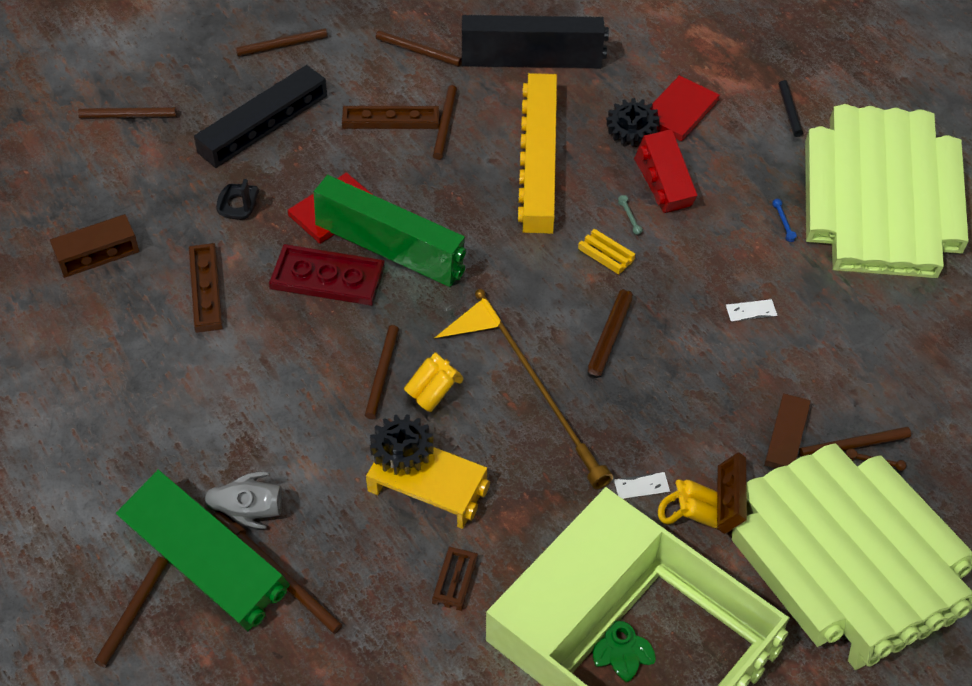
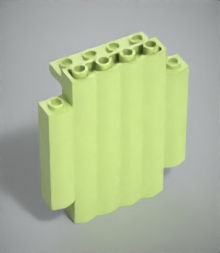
M842 104L833 108L830 117V129L822 126L809 129L805 141L806 242L832 244L833 270L938 278L944 267L943 252L961 254L964 252L969 241L962 141L949 135L936 138L934 113L922 109L909 112L900 108L883 110L874 106L857 108L848 104Z
M830 444L820 448L812 455L796 459L788 466L776 468L764 477L746 482L747 520L733 529L732 541L817 647L826 642L833 643L840 639L843 634L851 642L848 662L855 670L865 665L872 666L891 652H900L906 645L915 642L917 639L923 640L927 638L932 632L939 630L943 626L948 627L952 625L958 618L966 616L971 611L972 590L961 578L966 576L972 569V551L882 456L869 458L859 466H856L837 444Z

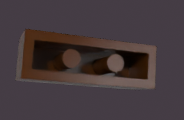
M126 214L49 239L64 278L140 252L135 234Z

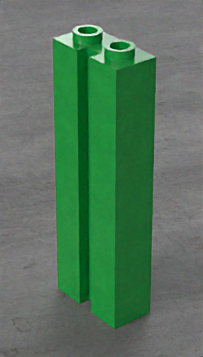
M328 174L313 191L315 225L448 287H451L456 279L459 280L465 271L463 259L467 251L464 248L465 236Z
M159 469L116 512V515L247 632L262 622L266 614L263 610L270 602L274 604L282 600L287 592V588L290 586L280 572Z

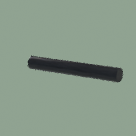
M782 80L778 83L792 132L795 137H800L803 134V130L788 82Z

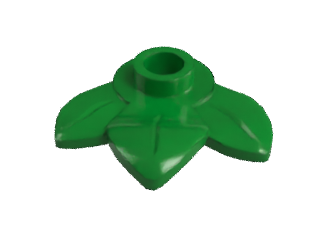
M615 621L606 631L604 638L596 643L593 650L595 666L603 667L611 664L616 674L626 683L634 677L640 664L652 665L656 659L655 652L648 640L637 636L633 627L623 621ZM616 632H623L626 639H619L616 636Z

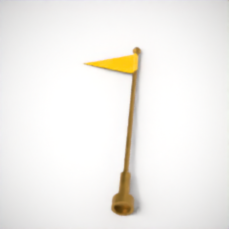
M483 289L476 290L475 296L477 299H481V301L434 338L499 327L577 446L575 450L590 472L587 479L594 489H601L607 486L613 479V475L606 465L599 466L586 444L580 442L501 322L499 316L486 299L485 291Z

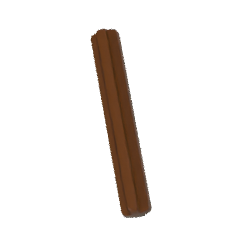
M622 289L618 293L589 362L588 373L590 375H602L632 302L633 293L631 291Z

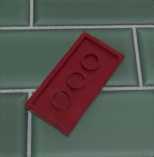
M283 244L269 281V287L273 290L372 306L383 274L385 261Z

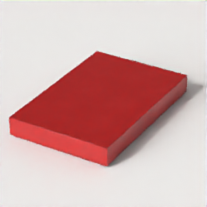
M679 75L652 103L653 110H658V130L662 132L672 129L675 138L682 142L719 101L720 94Z
M347 172L337 178L370 193ZM314 193L288 209V216L319 244L335 235L329 230L315 225Z

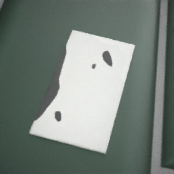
M772 299L726 305L730 321L777 316Z
M665 472L614 479L618 496L622 499L670 492Z

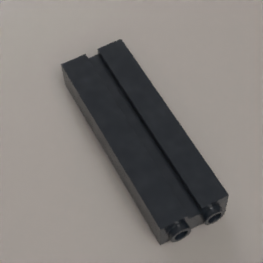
M462 15V67L601 69L602 59L607 58V45H604V41H608L609 27H604V17Z

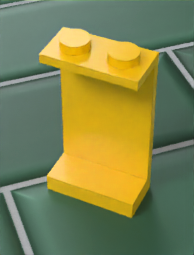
M435 447L433 454H429L430 462L428 464L421 462L420 471L414 467L410 468L409 475L405 473L404 469H400L398 475H394V468L390 467L385 472L383 471L382 463L376 465L374 462L366 475L368 492L378 495L383 486L431 504L456 514L457 527L461 529L464 528L467 520L474 518L478 508L477 501L480 496L485 497L490 486V481L487 480V467Z

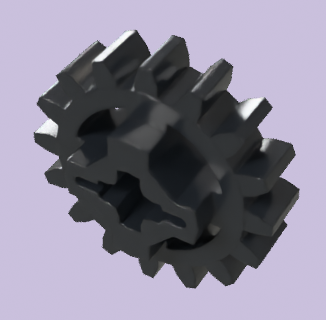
M632 98L630 103L623 99V105L620 106L615 103L614 110L608 111L609 117H606L608 134H613L614 141L620 138L622 145L627 141L630 142L631 146H634L636 141L641 144L645 135L658 133V110H653L652 103L645 105L644 99L639 103L636 102L635 98Z
M396 414L392 422L386 418L383 419L384 427L378 425L374 427L375 434L370 435L371 455H374L376 465L382 463L383 471L386 472L391 467L394 468V475H398L400 469H404L405 473L409 475L410 468L414 467L420 471L421 462L427 464L430 462L429 454L434 452L433 433H429L428 424L421 426L420 418L410 421V415L406 414L404 420H400Z

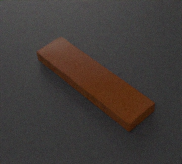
M343 106L342 129H439V106Z
M215 243L189 246L195 332L222 330Z

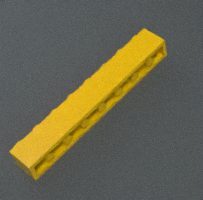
M528 73V83H523V97L527 98V100H522V114H527V117H522L521 131H526V134H521V149H525V152L520 151V166L525 167V170H520L519 185H524V188H519V203H524V206L518 207V222H523V233L553 234L557 74Z

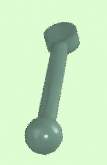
M625 195L619 196L618 204L624 207L633 225V233L636 235L641 234L643 229L637 224L628 206V197Z

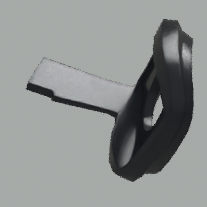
M243 179L242 184H228L218 196L217 212L221 216L230 219L242 220L248 218L255 206L259 188L248 185L247 179ZM242 196L244 206L233 208L228 205V201L232 197Z

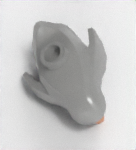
M269 472L247 473L225 486L209 489L205 495V504L207 508L223 512L245 527L266 529V525L258 523L254 519L274 517L281 514L282 488L278 485L256 481L259 478L270 475Z

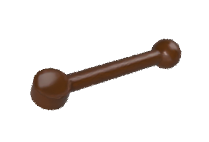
M848 449L846 451V455L852 461L856 459L866 461L872 458V456L857 453L855 449ZM886 460L898 471H904L907 467L906 462L903 460H898L897 462Z

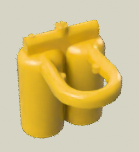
M437 352L431 358L425 359L404 387V390L410 396L417 399V403L429 412L435 409L454 382L461 384L464 379L460 372L449 365L450 361L444 360Z
M676 480L677 490L666 496L659 504V520L669 525L685 516L711 528H717V491L691 480ZM679 498L680 509L666 518V506Z

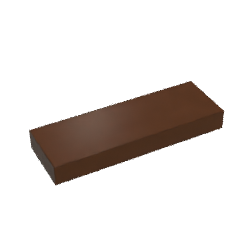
M783 393L764 466L776 469L788 466L797 459L811 400Z
M740 452L718 465L717 529L723 534H726L747 520L746 457Z

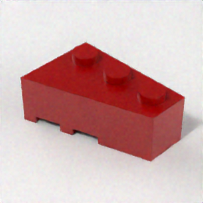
M670 129L645 135L638 147L634 160L655 196L656 203L660 206L663 213L691 207L698 195L673 130Z

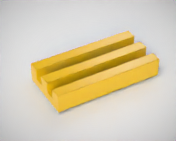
M596 229L591 231V235L585 237V241L581 240L578 243V250L618 275L635 260V253Z

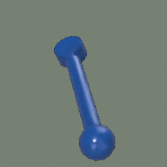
M774 199L772 205L777 208L787 232L786 240L794 242L797 234L791 231L781 207L782 201Z

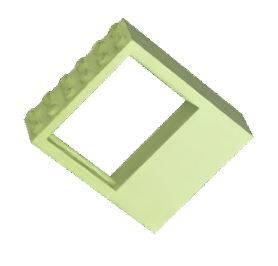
M605 487L486 611V641L542 686H587L572 673L594 650L596 643L604 638L606 631L614 622L620 621L658 577H661L752 644L718 685L747 686L749 682L755 684L765 671L763 666L768 659L773 662L783 649L781 644L788 635V631L785 628L789 617Z

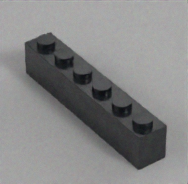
M305 65L194 135L197 153L213 167H219L327 97L326 78L310 66Z

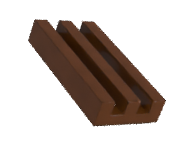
M448 547L432 597V604L438 605L442 603L447 608L455 606L456 610L462 611L478 560V553ZM454 555L459 556L447 596L442 595ZM465 558L470 559L458 598H453Z

